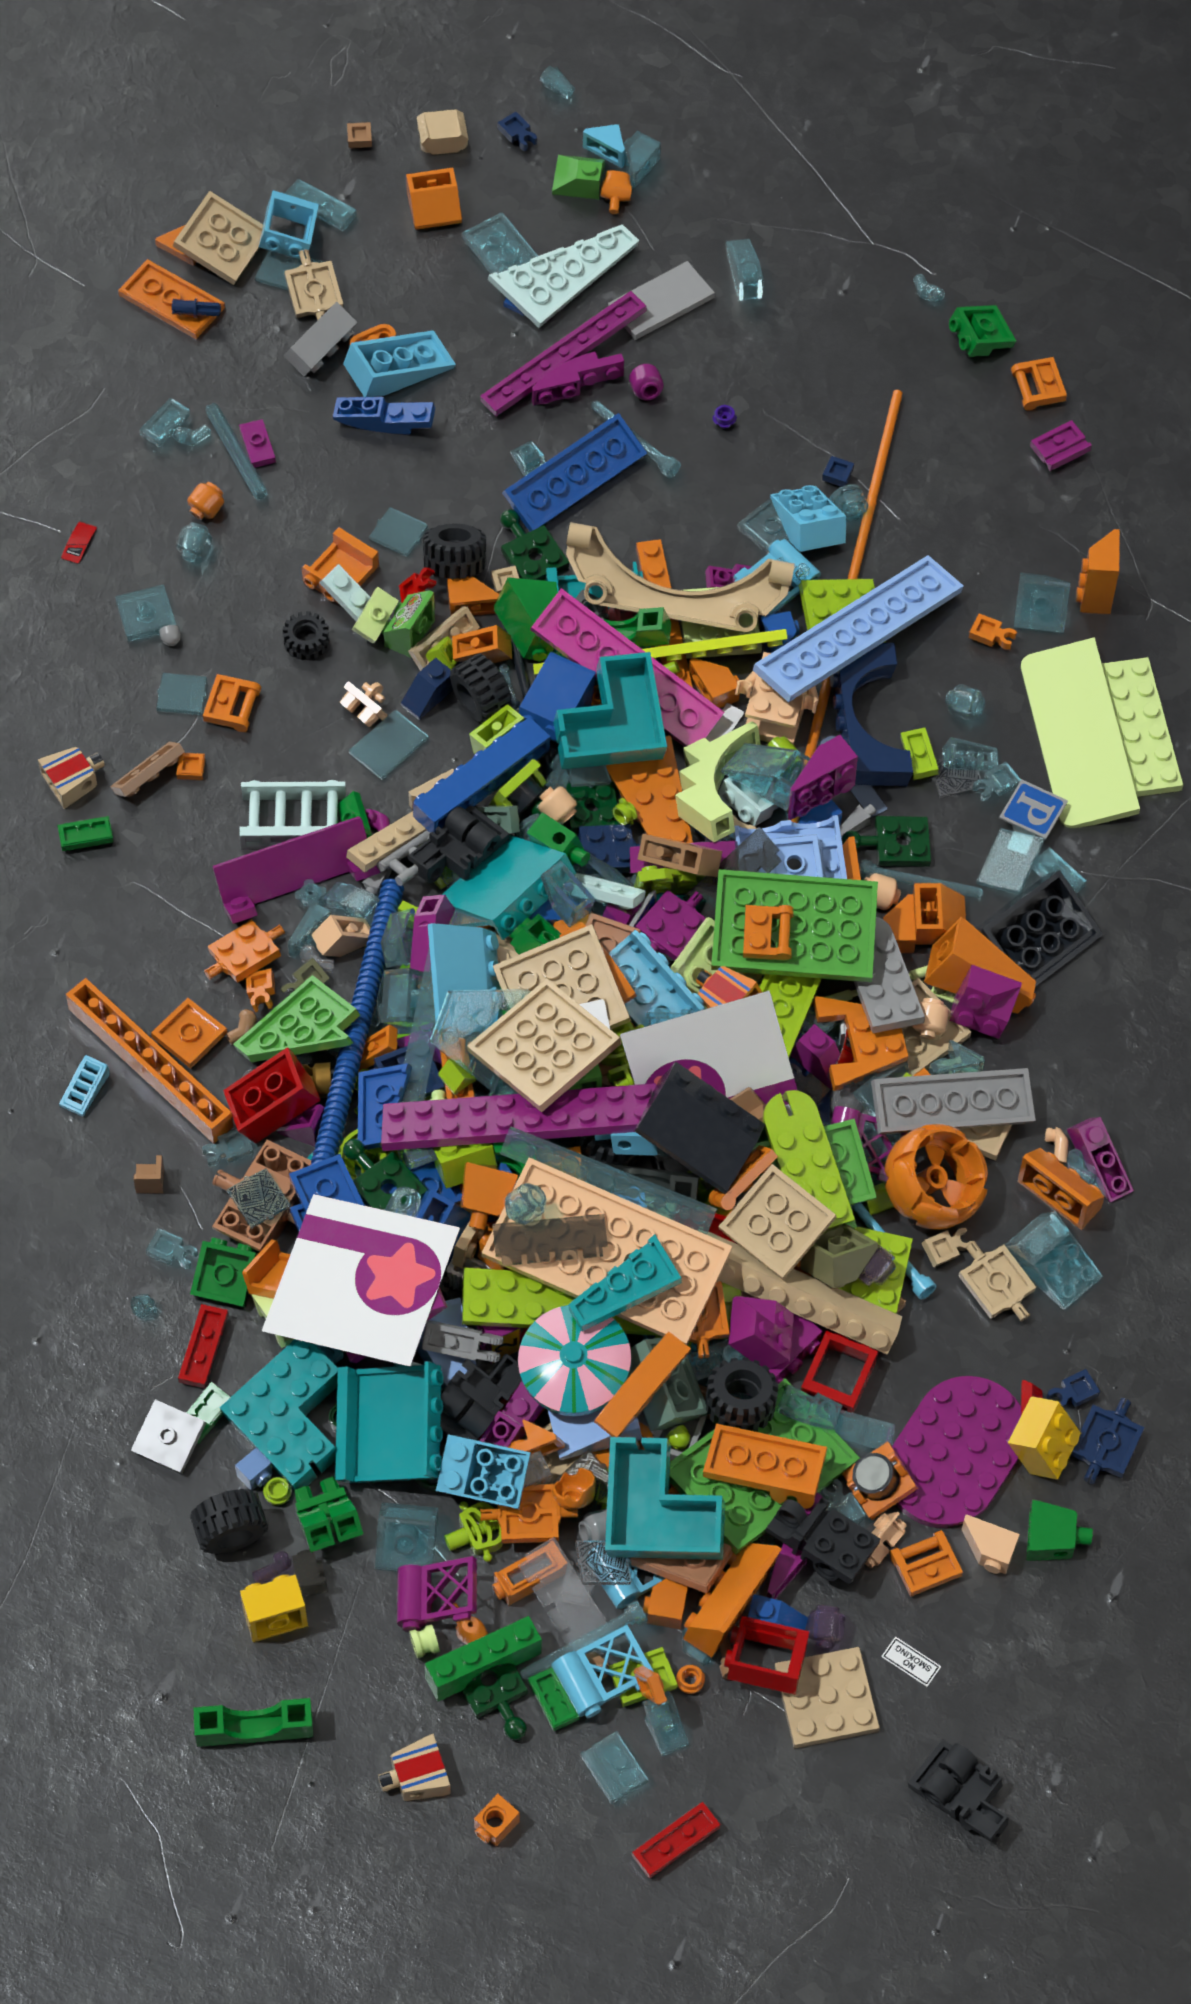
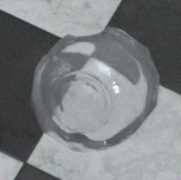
M851 1082L844 1085L843 1089L833 1091L832 1087L828 1094L827 1100L832 1114L835 1106L856 1109L864 1114L868 1105L867 1092L858 1083Z

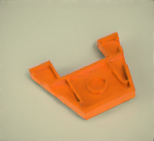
M819 996L814 997L813 1006L817 1023L845 1020L854 1056V1063L830 1065L829 1074L833 1091L841 1090L844 1085L851 1082L857 1083L862 1081L865 1076L875 1072L878 1074L907 1062L908 1052L902 1028L872 1033L862 1004Z

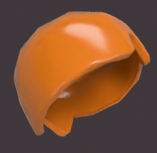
M579 1468L575 1475H569L565 1472L561 1479L554 1483L552 1489L553 1497L559 1506L565 1509L584 1508L590 1505L594 1499L596 1478L592 1471L585 1468Z

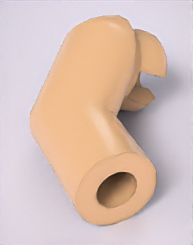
M1058 1127L1055 1129L1047 1128L1045 1131V1141L1054 1142V1155L1060 1163H1067L1069 1141L1066 1135Z

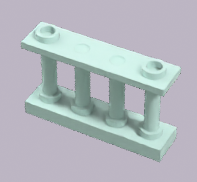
M256 780L241 782L243 800H249V826L240 827L241 849H264L337 824L338 800H343L346 797L345 782L329 780L327 782H260ZM260 800H275V826H259ZM286 800H301V826H285ZM312 800H327L326 826H311Z

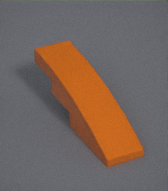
M668 1331L597 1416L594 1423L612 1437H619L649 1404L653 1395L670 1378L671 1373L689 1354L691 1348Z

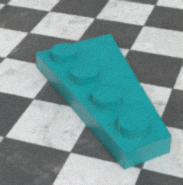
M655 1234L647 1240L648 1243L642 1248L636 1249L628 1255V1259L620 1266L612 1268L604 1279L599 1283L595 1282L568 1304L569 1311L582 1332L682 1283L680 1274Z

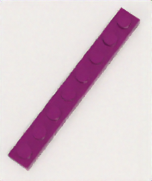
M632 291L628 292L480 396L481 402L495 416H498L531 393L532 387L548 372L571 359L585 355L647 311L646 305Z

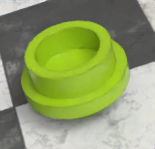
M275 1477L265 1484L263 1493L265 1499L270 1504L282 1505L290 1499L292 1488L284 1478Z

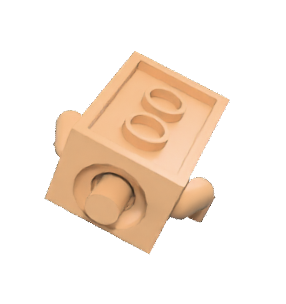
M764 652L762 659L771 653ZM754 671L745 680L737 682L735 695L742 693L746 695V698H750L745 717H747L746 724L752 721L758 725L761 741L770 742L775 737L785 736L793 745L804 709L812 710V713H816L819 701L815 685L797 698L787 702Z

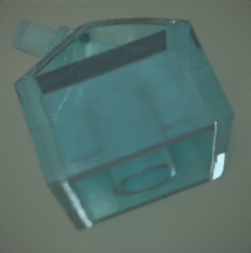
M411 968L384 970L371 1025L377 1027L380 1023L414 1032L429 1028L436 1030L432 1002V974Z

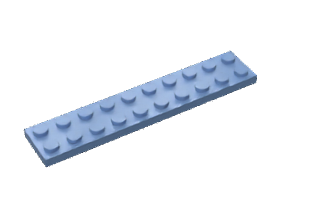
M927 555L754 664L753 671L787 702H790L960 594L963 585Z

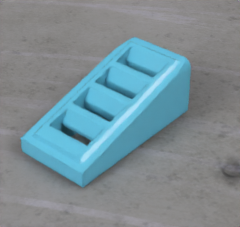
M85 1055L59 1106L83 1117L110 1075L108 1065ZM85 1078L92 1081V1085L87 1082H84L83 1079ZM78 1088L83 1089V1090L87 1091L88 1093H87V1095H86V1094H84V1093H82V1092H80V1091H77V1089H78ZM72 1096L82 1100V1105L75 1101H72Z

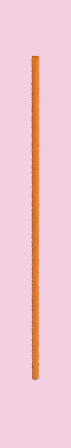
M900 390L893 391L848 579H858L903 395V392ZM830 677L822 681L818 697L819 701L816 713L814 714L804 754V763L800 773L817 749L831 691ZM798 816L792 819L791 821L794 823H799L800 817Z

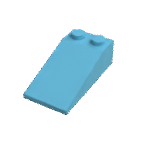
M434 330L351 343L343 363L364 397L390 394L451 370L456 366Z

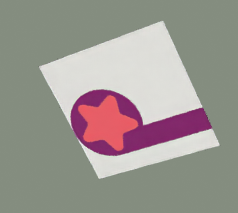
M770 991L620 1034L635 1085L654 1083L657 1085L659 1079L677 1062L729 1099L748 1087H751L765 1104L777 1094L781 1093L783 1098V1094L786 1091H798ZM784 1101L788 1116H792L789 1103ZM657 1147L658 1162L672 1158Z
M313 1194L262 1331L411 1366L460 1227Z

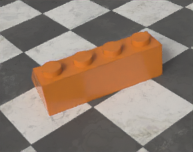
M750 1543L738 1554L735 1555L733 1553L727 1562L730 1568L727 1572L721 1571L713 1584L716 1586L712 1593L709 1591L705 1593L698 1605L702 1607L698 1614L692 1612L685 1622L684 1627L687 1628L683 1639L712 1658L753 1599V1595L757 1593L770 1574L782 1549L775 1545Z

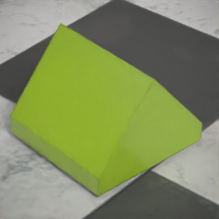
M448 1059L438 1073V1076L454 1095L476 1081V1078L460 1059Z
M886 1183L874 1186L876 1199L863 1202L871 1215L894 1207L886 1191Z

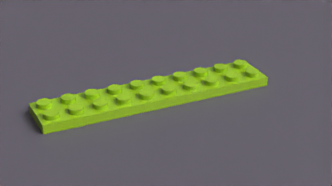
M464 1268L462 1324L529 1328L546 1312L566 1306L576 1298L516 1271ZM722 1283L730 1332L733 1297L741 1296V1290ZM618 1316L612 1317L621 1326L625 1334L661 1336Z

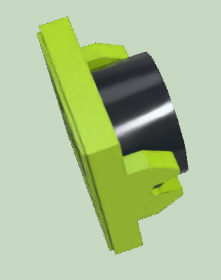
M532 759L498 790L488 806H517L518 815H521L544 792L542 787L547 782L538 771L541 765L535 759Z

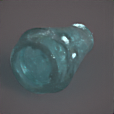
M547 67L540 77L544 87L564 96L566 99L575 90V87L567 80L558 67Z

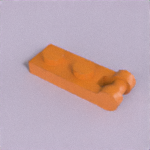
M759 1145L748 1156L725 1194L716 1188L710 1193V1204L725 1210L734 1208L736 1198L741 1193L749 1190L753 1185V1181L760 1174L765 1173L772 1162L778 1157L771 1148Z

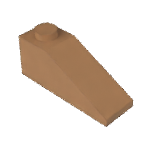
M642 834L637 860L697 875L717 877L722 851Z

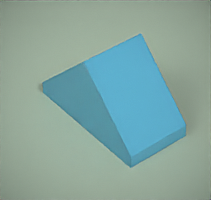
M619 124L587 128L583 131V148L620 168L624 166L625 148Z

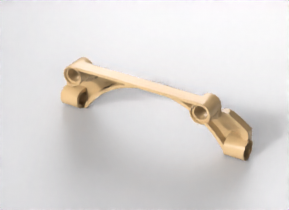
M570 522L566 543L568 545L566 555L579 582L586 583L584 596L589 603L638 612L639 609L664 607L668 617L671 619L742 632L752 631L757 625L758 615L766 616L788 595L795 565L794 563L767 559L752 573L729 585L702 591H685L657 585L627 568L607 546L597 527ZM593 585L600 586L603 590V596L599 599L592 598L589 595V588ZM741 614H751L753 623L750 626H742L738 621Z

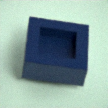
M831 456L823 472L822 480L845 488L854 470V463Z

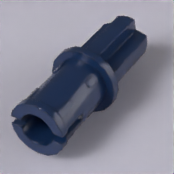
M197 298L194 300H172V315H189L197 318L198 315L220 316L221 304L198 302Z

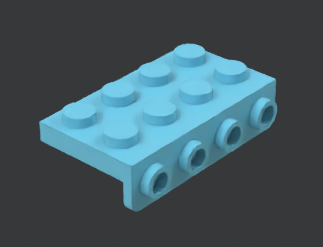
M634 930L608 953L637 995L625 1003L631 1022L636 1027L639 1024L646 1027L705 1009L704 1002L696 993H691L686 987L685 979L679 973H674L670 969L666 957L660 952L656 953L650 946V939L644 933Z

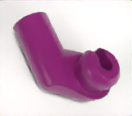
M372 809L365 810L369 826L378 830V832L390 825L389 818L386 815Z

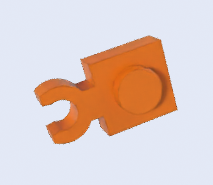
M979 613L969 632L968 638L991 647L995 641L1003 649L1010 650L1012 642L1005 638L1015 640L1017 631L1011 628L1002 629L1001 621Z
M272 969L254 972L246 977L247 995L253 1010L258 1012V1006L261 1003H266L268 1009H271L273 1002L269 995L275 994V978Z

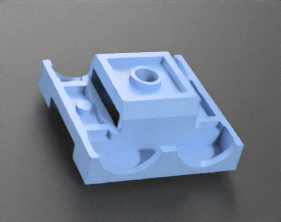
M838 815L832 816L825 821L810 824H799L786 820L761 829H745L739 825L734 826L733 840L738 843L739 871L767 873L766 855L768 873L847 879ZM797 859L801 862L802 866L797 870H793L788 867L787 861Z

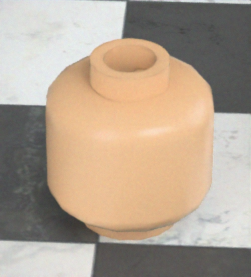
M550 786L539 796L542 800L538 806L539 811L561 825L577 812L574 809L577 805L576 800L564 787L560 786L553 790Z
M874 873L864 879L865 881H878V909L888 910L892 904L898 903L901 890L897 889L896 879Z
M924 998L922 1002H919L925 1016L924 1023L912 1025V1027L920 1032V1037L935 1039L936 1035H941L946 1031L949 1010L941 1000Z

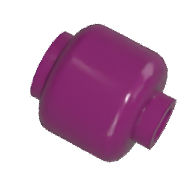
M642 364L634 368L630 373V385L634 394L639 399L651 400L662 392L664 383L659 370L654 365Z

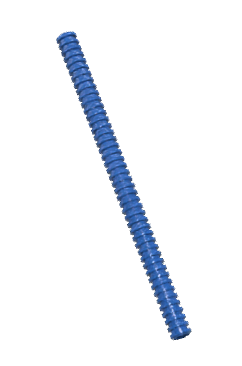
M386 879L381 885L380 895L378 896L375 914L357 979L358 982L356 983L351 1003L357 1009L360 1016L344 1030V1033L350 1037L353 1043L350 1046L340 1047L328 1099L326 1100V1107L324 1108L320 1124L321 1128H319V1135L317 1136L310 1165L333 1157L339 1152L342 1133L344 1132V1125L346 1124L350 1108L349 1104H351V1097L353 1096L357 1080L356 1076H358V1069L360 1068L364 1052L363 1048H365V1041L367 1040L378 996L377 993L379 992L394 926L398 917V908L401 904L405 888L404 885L399 886L395 879Z

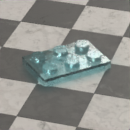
M503 212L462 232V239L491 274L508 270V267L525 264L530 262V259L538 256Z

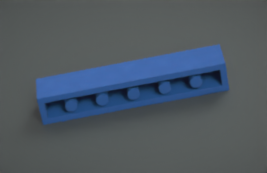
M530 717L523 722L516 723L511 731L503 737H497L492 745L484 751H478L465 765H459L446 779H440L431 790L418 795L413 802V817L430 833H435L438 826L442 829L446 818L456 807L460 806L463 809L470 805L474 807L507 783L532 759L538 760L549 752L550 735Z

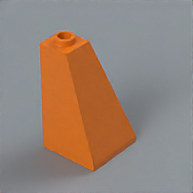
M960 917L932 945L924 979L926 984L956 994L971 965H975L1022 983L1012 1012L1018 1014L1025 1006L1029 1007L1036 997V993H1034L1036 981L966 919Z

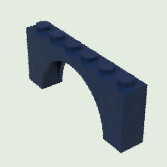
M881 643L830 676V687L834 688L835 693L833 696V708L837 709L838 715L836 718V730L840 731V735L858 756L855 785L907 786L913 774L910 750H901L887 746L870 736L859 724L852 706V695L858 688L874 680L892 677L897 666L894 643Z

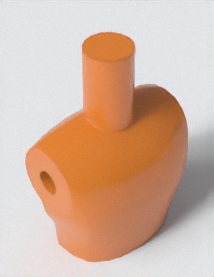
M607 171L602 181L600 196L610 200L609 212L611 214H618L620 201H630L632 185L630 183V175L621 171Z
M471 1616L470 1620L456 1622V1635L464 1644L488 1635L485 1625L476 1617Z

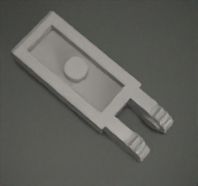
M428 1320L425 1325L422 1349L471 1360L481 1359L498 1362L500 1361V1354L494 1351L479 1350L480 1343L501 1345L503 1344V1337L482 1333L479 1330Z

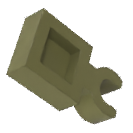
M310 958L291 974L296 981L283 985L280 991L284 993L289 988L295 991L312 975L322 983H325L329 976L314 958Z

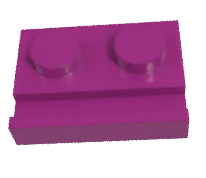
M1071 420L1031 440L1030 447L1041 461L1048 465L1049 471H1052L1091 451L1092 444L1085 440L1086 437Z

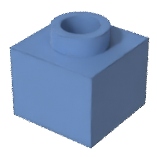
M257 1447L235 1465L237 1477L250 1490H254L257 1486H264L273 1474L271 1462Z

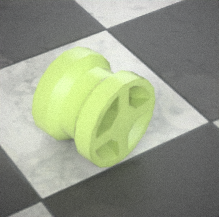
M432 1625L426 1626L421 1631H409L417 1659L422 1658L428 1652L434 1654L440 1652Z

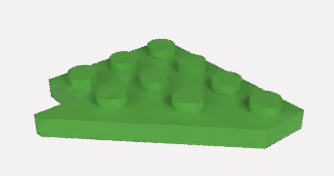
M312 975L233 1045L250 1062L268 1060L287 1047L291 1049L294 1055L350 1046L353 1042L343 1030L351 1025L360 1014L355 1007Z
M855 1118L824 1126L850 1206L876 1199L877 1196ZM768 1140V1141H764V1142H760V1143H756V1145L754 1146V1148H753V1150L751 1151V1153H752L759 1145L764 1146V1147H767V1148H771V1145H770L769 1140ZM774 1160L772 1164L778 1168L776 1160ZM855 1220L846 1223L847 1226L853 1229L857 1227Z

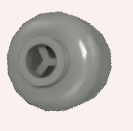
M606 1508L588 1512L583 1516L582 1521L579 1523V1534L582 1541L586 1542L585 1544L598 1542L597 1546L601 1543L600 1545L602 1546L603 1544V1547H605Z

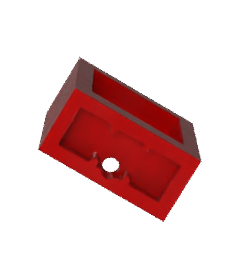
M826 1331L801 1386L800 1394L808 1402L852 1419L876 1364L878 1351L865 1344L851 1341L840 1333ZM828 1348L865 1362L851 1396L814 1381Z
M742 1616L739 1627L734 1626L730 1643L734 1644L733 1651L727 1650L724 1667L729 1668L727 1679L796 1695L810 1631ZM745 1639L793 1650L788 1672L785 1673L739 1662Z

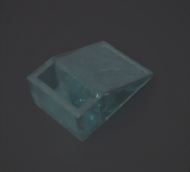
M744 743L721 769V772L787 811L789 809L790 789L810 758L798 750Z
M1056 1211L1041 1213L1005 1244L1028 1277L1062 1310L1068 1308L1103 1277Z

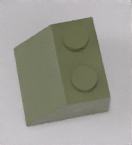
M846 1224L828 1229L801 1259V1269L832 1288L844 1287L845 1284L857 1280L877 1250L878 1243Z

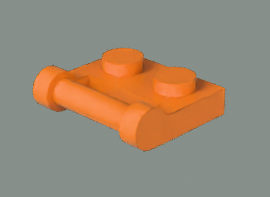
M1054 357L1017 363L1011 367L1012 375L1017 379L1023 397L1022 404L1025 410L1029 411L1037 406L1066 401L1067 394ZM1025 374H1032L1038 391L1037 395H1032Z
M217 674L203 713V721L232 727L239 732H246L249 727L248 719L255 698L259 696L262 687L256 682ZM242 691L246 692V696L239 717L233 716L232 713L239 692Z
M746 905L743 958L791 959L792 949L789 947L790 921L794 915V908L792 906ZM772 918L780 919L779 947L771 948Z
M942 1530L933 1533V1537L900 1550L895 1548L889 1551L891 1561L896 1566L910 1597L959 1578L963 1574ZM938 1547L940 1549V1552L908 1565L905 1562L906 1559Z

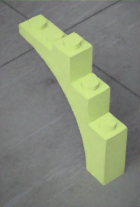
M751 721L711 742L703 738L683 748L686 768L679 771L682 792L675 795L678 816L712 842H716L735 832L732 810L721 800L718 795V788L724 776L733 765L745 755L761 747L757 724Z

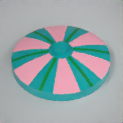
M568 1305L552 1309L540 1316L526 1331L518 1354L520 1376L530 1396L545 1409L566 1416H583L603 1409L629 1378L632 1366L629 1341L624 1330L615 1319L611 1317L582 1332L569 1311Z

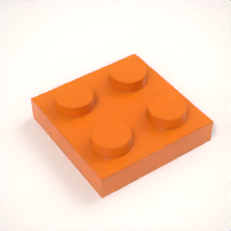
M187 998L151 1032V1035L155 1041L191 1069L226 1035L227 1028L191 999Z

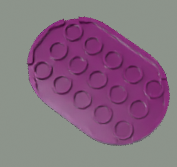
M976 1376L951 1378L932 1388L922 1399L892 1446L918 1487L916 1491L896 1503L897 1507L912 1520L933 1528H948V1526L963 1524L966 1514L975 1518L981 1516L992 1503L1019 1460L1008 1444L1021 1417V1406L1015 1397L1001 1385L986 1378Z

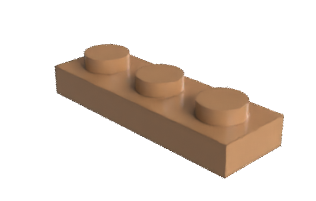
M168 742L110 787L115 795L130 797L140 790L139 786L143 783L157 778L160 774L159 771L164 767H170L178 762V757L185 751L180 743Z

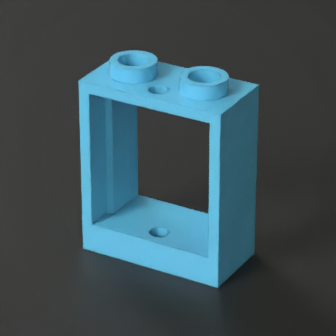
M273 190L266 209L259 247L300 259L299 252L301 250L304 252V250H309L319 204ZM272 216L306 225L303 239L270 230Z

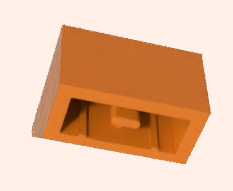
M453 168L406 174L407 196L415 230L462 223L458 187Z
M914 883L915 945H933L960 917L966 919L965 896L941 883Z

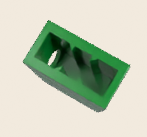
M543 812L527 831L531 842L566 853L572 866L576 863L583 867L590 859V853L584 850L578 836Z
M1032 1500L1029 1510L1026 1560L1070 1559L1073 1557L1075 1544L1091 1545L1093 1528L1076 1527L1077 1512L1075 1510Z

